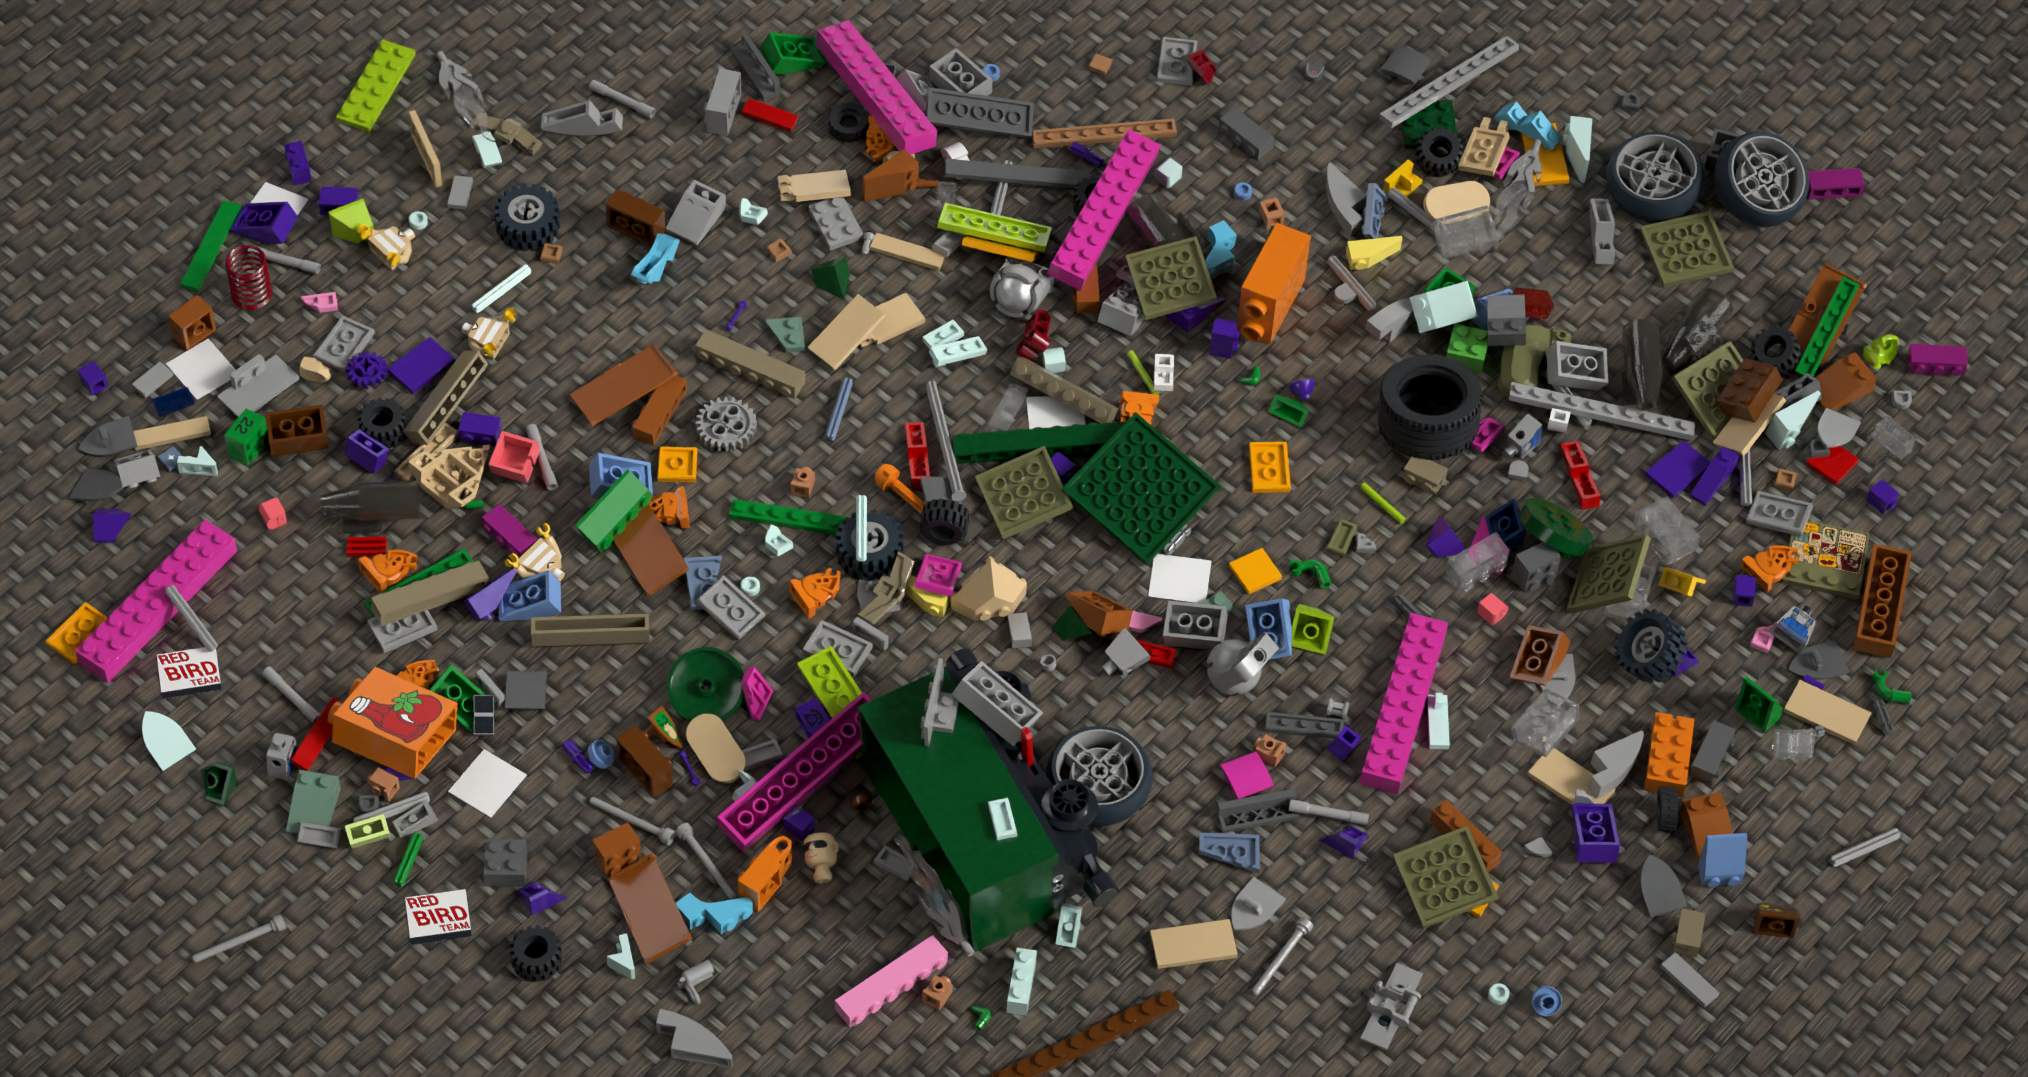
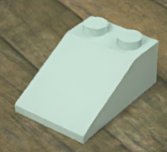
M1571 116L1570 122L1565 125L1562 145H1566L1565 153L1580 182L1585 183L1590 158L1592 118Z
M1468 281L1409 297L1420 333L1478 317Z
M1819 391L1774 415L1765 434L1778 450L1784 447L1789 448L1795 443V438L1800 433L1802 426L1821 394Z

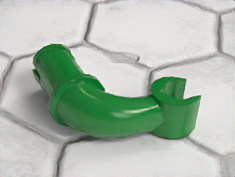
M1293 560L1289 563V570L1293 569L1292 576H1299L1303 570H1311L1317 576L1322 589L1331 586V580L1327 573L1328 568L1317 560H1305L1302 562Z
M1876 669L1872 676V681L1876 684L1879 696L1889 701V703L1902 702L1909 704L1911 701V691L1894 690V688H1888L1885 685L1887 671L1884 669L1881 676L1877 673Z

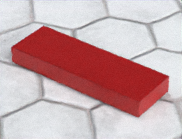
M751 98L748 99L742 109V115L789 132L793 130L798 121V115Z
M1137 640L1150 655V660L1146 663L1172 668L1176 649Z

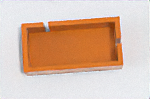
M1655 712L1644 783L1645 791L1657 793L1658 787H1676L1677 796L1683 797L1687 784L1695 719L1677 716L1674 719L1673 715Z

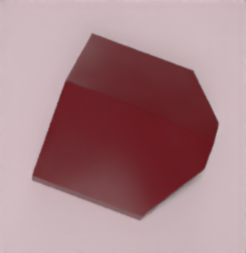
M1200 50L1186 57L1187 64L1196 75L1207 85L1211 83L1217 68L1205 52Z

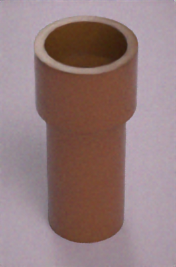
M918 179V188L938 187V180Z

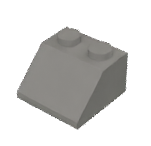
M151 449L113 460L123 487L126 486L127 489L138 486L139 482H154L157 480V477H160L155 456Z

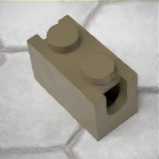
M1411 457L1404 467L1403 471L1405 473L1402 479L1409 484L1422 488L1425 492H1431L1436 495L1446 480L1448 468L1429 459Z
M1682 908L1680 916L1676 915L1674 927H1677L1676 933L1673 932L1671 944L1674 945V953L1697 957L1706 913Z

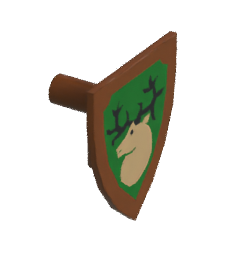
M663 706L647 717L653 724L645 730L648 738L656 733L664 744L669 741L673 745L681 749L683 748L679 732Z

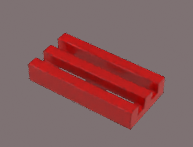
M348 537L347 557H374L378 554H386V537Z

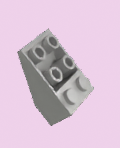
M694 180L684 192L666 227V231L694 245H698L726 209V195Z
M1123 283L1103 302L1097 322L1131 336L1145 318L1135 286Z

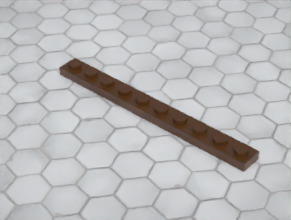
M1169 989L992 1074L991 1077H1039L1178 1010L1180 1005Z

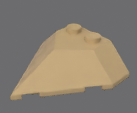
M483 445L482 448L472 449V447L444 449L439 453L425 451L409 460L408 465L423 490L447 509L459 508L476 497L490 445Z
M990 556L985 560L986 564L983 567H978L962 584V589L959 592H954L951 597V609L973 621H985L993 617H1005L1012 614L1026 595V580L1023 578L1019 579L1016 573L1001 563L997 564Z

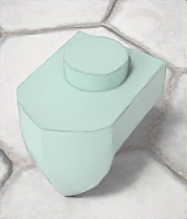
M745 198L741 199L739 206L741 221L759 225L767 216V209L751 205Z
M770 525L765 535L766 548L777 556L791 550L793 542L782 535L778 527Z
M741 770L738 772L745 784L734 791L732 795L734 801L739 799L757 783L751 775Z

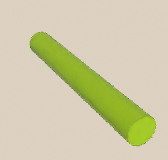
M1129 351L1127 356L1150 392L1159 395L1160 392L1154 390L1152 379L1134 351Z
M1366 483L1360 486V489L1400 524L1406 520L1403 515Z

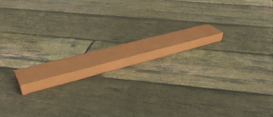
M1174 119L1032 130V141L1035 149L1070 146L1074 142L1082 145L1122 141L1128 129L1148 139L1176 137L1177 130Z

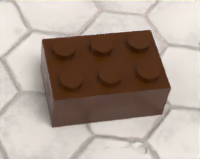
M619 189L615 190L605 204L607 227L651 247L658 233H666L665 211L659 206H654L641 198H636L628 192Z
M1744 358L1717 399L1723 415L1756 422L1783 380L1776 366Z
M323 405L265 413L272 456L329 448Z
M635 725L616 738L618 759L653 798L673 786L672 762L668 757H664L661 754L659 747L655 743L652 744L649 741L644 730L640 731Z

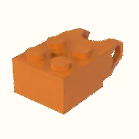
M785 836L777 837L769 843L758 857L752 859L749 868L746 871H742L737 879L739 898H749L753 903V910L756 912L763 908L782 885V877L792 863V854H790L792 841ZM779 842H786L788 847L785 850L779 851L776 845Z

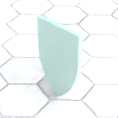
M145 711L142 723L144 743L162 771L196 750L185 732L175 721L165 715Z

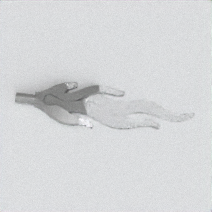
M439 51L437 53V57L441 62L439 84L446 98L450 99V88L448 85H451L454 90V107L456 112L467 121L470 129L474 130V120L467 110L472 112L479 122L480 132L484 138L495 142V138L487 131V113L476 103L473 97L474 93L480 104H484L480 88L471 81V73L464 67L453 63L450 59L447 60L444 53Z
M1539 139L1535 140L1531 150H1528L1527 153L1512 163L1503 181V186L1505 187L1518 173L1516 179L1500 194L1497 200L1496 215L1491 223L1492 227H1495L1500 222L1503 209L1506 206L1508 210L1505 220L1494 233L1493 243L1496 250H1498L1500 237L1515 224L1521 200L1527 195L1523 203V210H1526L1534 197L1535 185L1533 174L1537 182L1541 180L1542 171L1538 151L1542 141Z
M895 838L894 841L904 852L910 876L924 891V893L917 892L922 907L931 918L941 923L935 926L938 932L945 938L954 941L957 945H961L968 957L974 955L975 951L968 942L969 937L963 912L952 896L951 891L943 889L938 874L922 858L919 850L914 851L913 857L910 847L901 839ZM916 863H917L918 866L921 868V870L926 874L927 877H925V876L922 874V872H921V871L919 870V868L917 867Z

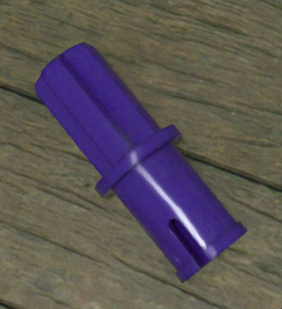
M1077 142L1072 143L1070 147L1071 152L1080 156L1083 161H1088L1097 166V168L1102 166L1100 163H1104L1105 158L1092 152L1091 148L1087 149Z
M567 740L562 745V749L571 757V761L576 763L585 773H590L594 769V765L585 756V752L580 750L572 740Z

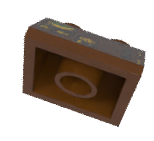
M1757 903L1754 911L1753 934L1794 938L1800 921L1798 908L1789 905L1779 906L1771 905L1770 903Z

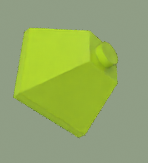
M363 198L329 211L333 237L360 243L368 240V238L362 239V233L357 232L361 224H365L374 230Z
M1299 604L1296 608L1292 625V646L1326 655L1335 617L1320 609Z

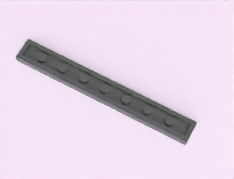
M956 159L945 160V177L1065 188H1075L1079 181H1083V178H1090V171Z

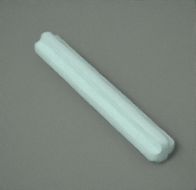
M526 264L520 267L472 304V309L476 313L482 311L531 274L530 267Z
M858 495L856 497V560L864 562L867 555V497L865 495Z

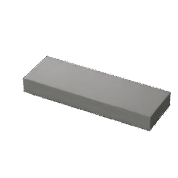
M1676 952L1661 964L1660 968L1704 1008L1719 996V992Z

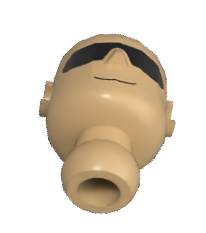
M814 833L808 835L804 840L806 865L811 869H815L814 881L819 884L828 883L832 880V872L829 868L834 866L837 861L839 847L835 838L829 833Z

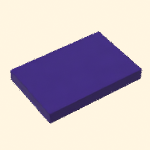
M429 337L387 369L391 376L414 394L454 364L455 358Z
M1683 441L1648 469L1645 476L1671 498H1674L1699 478L1711 462Z

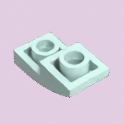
M490 132L472 136L477 154H480L484 168L502 163L500 153Z

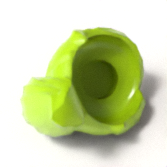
M1887 334L1876 338L1872 344L1864 347V359L1869 364H1872L1876 370L1881 368V364L1890 365V362L1897 355L1898 337Z

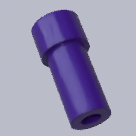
M1807 674L1803 679L1804 682L1821 690L1825 686Z

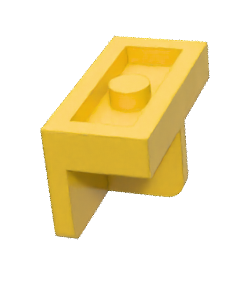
M1407 160L1384 180L1383 192L1388 194V191L1394 187L1407 197L1420 186L1422 179L1412 173L1414 163Z
M1664 567L1659 586L1692 597L1696 582L1705 584L1706 580Z

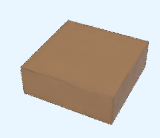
M1096 53L1089 64V70L1105 76L1112 64V59Z
M782 238L766 246V251L776 262L792 254V250Z
M544 243L540 261L559 264L563 250L562 246Z
M1779 468L1774 487L1793 491L1797 473Z

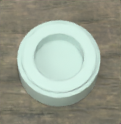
M413 212L409 216V225L415 230H421L428 224L427 216L423 212Z
M746 577L741 581V592L746 596H755L759 593L760 582L757 578Z
M1500 983L1492 985L1488 993L1489 1000L1496 1005H1502L1507 1002L1509 997L1508 988Z

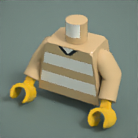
M365 224L360 225L357 232L362 233V239L368 238L370 251L389 269L393 270L399 264H406L412 253L410 240L415 238V234L410 228L402 233L393 226L388 229L373 230Z
M508 308L503 315L498 317H480L475 325L465 323L462 333L468 335L470 349L472 351H479L482 356L494 360L510 334L508 322L513 323L515 321L513 316L517 315V312L513 308Z
M544 523L545 532H542L540 527L536 530L538 535L544 536V539L540 538L519 559L516 554L512 553L509 555V558L513 562L509 559L505 560V565L515 568L516 574L521 579L547 570L559 581L565 575L560 570L562 567V556L553 536L549 535L550 526Z

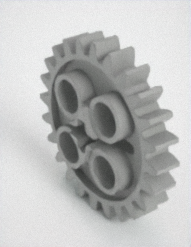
M718 397L716 403L710 400V406L704 404V410H699L695 424L697 435H699L700 440H704V445L710 443L711 449L717 446L718 451L725 448V451L728 452L730 447L735 451L736 446L742 449L743 443L749 444V439H753V433H756L757 420L756 414H753V409H748V403L742 405V400L740 399L738 402H735L734 397L731 401H728L727 397L724 398V401H721Z

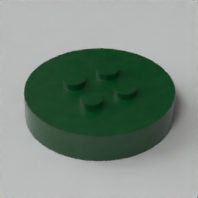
M1529 498L1519 513L1520 521L1534 536L1566 554L1574 556L1584 555L1593 541L1590 530L1578 518L1549 501Z

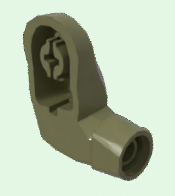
M1526 325V345H1506L1503 350L1498 378V388L1501 394L1509 398L1511 382L1538 388V374L1542 360L1547 358L1546 349L1556 341L1571 343V333L1564 330H1551L1541 326Z

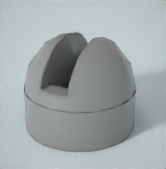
M1044 655L1040 659L1043 670L1051 672L1056 668V659L1053 655Z

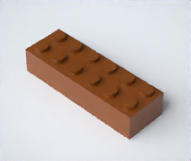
M1879 544L1873 545L1868 563L1853 650L1891 658L1896 644L1912 552Z

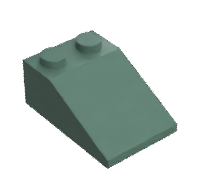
M299 770L294 786L286 833L298 835L300 822L330 826L341 790L339 776Z

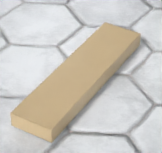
M876 233L870 245L871 251L937 271L940 270L945 256L932 249Z
M205 416L136 430L134 435L138 447L135 450L211 435L208 418Z
M445 422L428 445H420L394 470V474L406 483H411L415 476L408 465V461L421 452H441V450L446 449L459 437V432Z

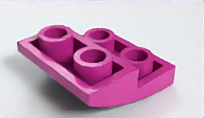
M1257 752L1220 765L1227 784L1230 783L1236 800L1274 786Z

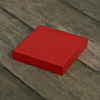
M1841 446L1829 448L1830 454L1828 457L1809 458L1806 461V465L1834 485H1837L1859 462V458Z

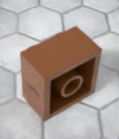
M198 295L189 299L184 305L173 310L168 315L173 338L187 351L216 331L212 307Z
M628 822L593 839L594 860L606 878L641 859L640 840Z

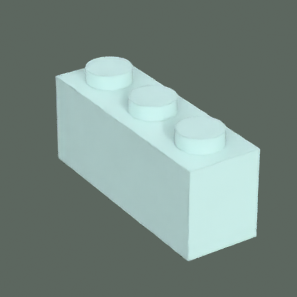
M1016 949L1007 1000V1013L1027 1016L1036 966V950Z

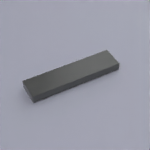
M1266 712L1264 732L1335 739L1344 728V719Z

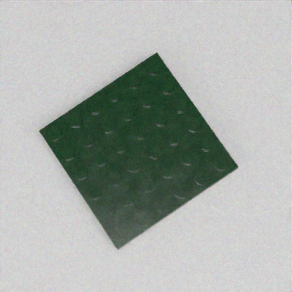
M1135 412L1066 483L1061 492L1068 496L1069 499L1147 566L1222 486Z

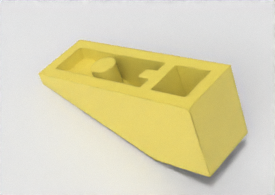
M1402 236L1348 241L1346 255L1350 270L1369 268L1401 249Z
M910 575L904 593L925 612L933 616L943 617L951 601V596L914 588L917 577Z

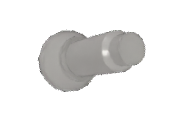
M871 230L865 231L863 234V256H867V253H869L870 245L875 237V233Z

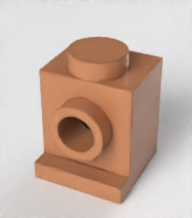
M1277 198L1266 199L1260 202L1259 213L1265 223L1266 230L1270 229L1271 226H1275L1276 223L1284 225L1285 213Z
M809 467L796 468L790 484L791 495L810 498L815 482V472Z
M1265 734L1263 739L1260 737L1257 739L1254 748L1262 761L1276 767L1285 754L1286 743H1281Z
M380 768L371 773L367 779V784L370 785L371 790L376 795L385 796V801L388 803L400 788L398 777Z
M935 975L927 988L923 990L922 1001L940 1011L952 994L953 984H951L950 979L946 976L938 977Z

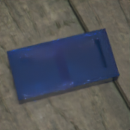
M188 387L152 399L159 417L195 405Z

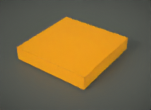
M659 447L658 482L696 483L697 447Z
M1263 548L1229 563L1230 569L1248 595L1282 580V575Z

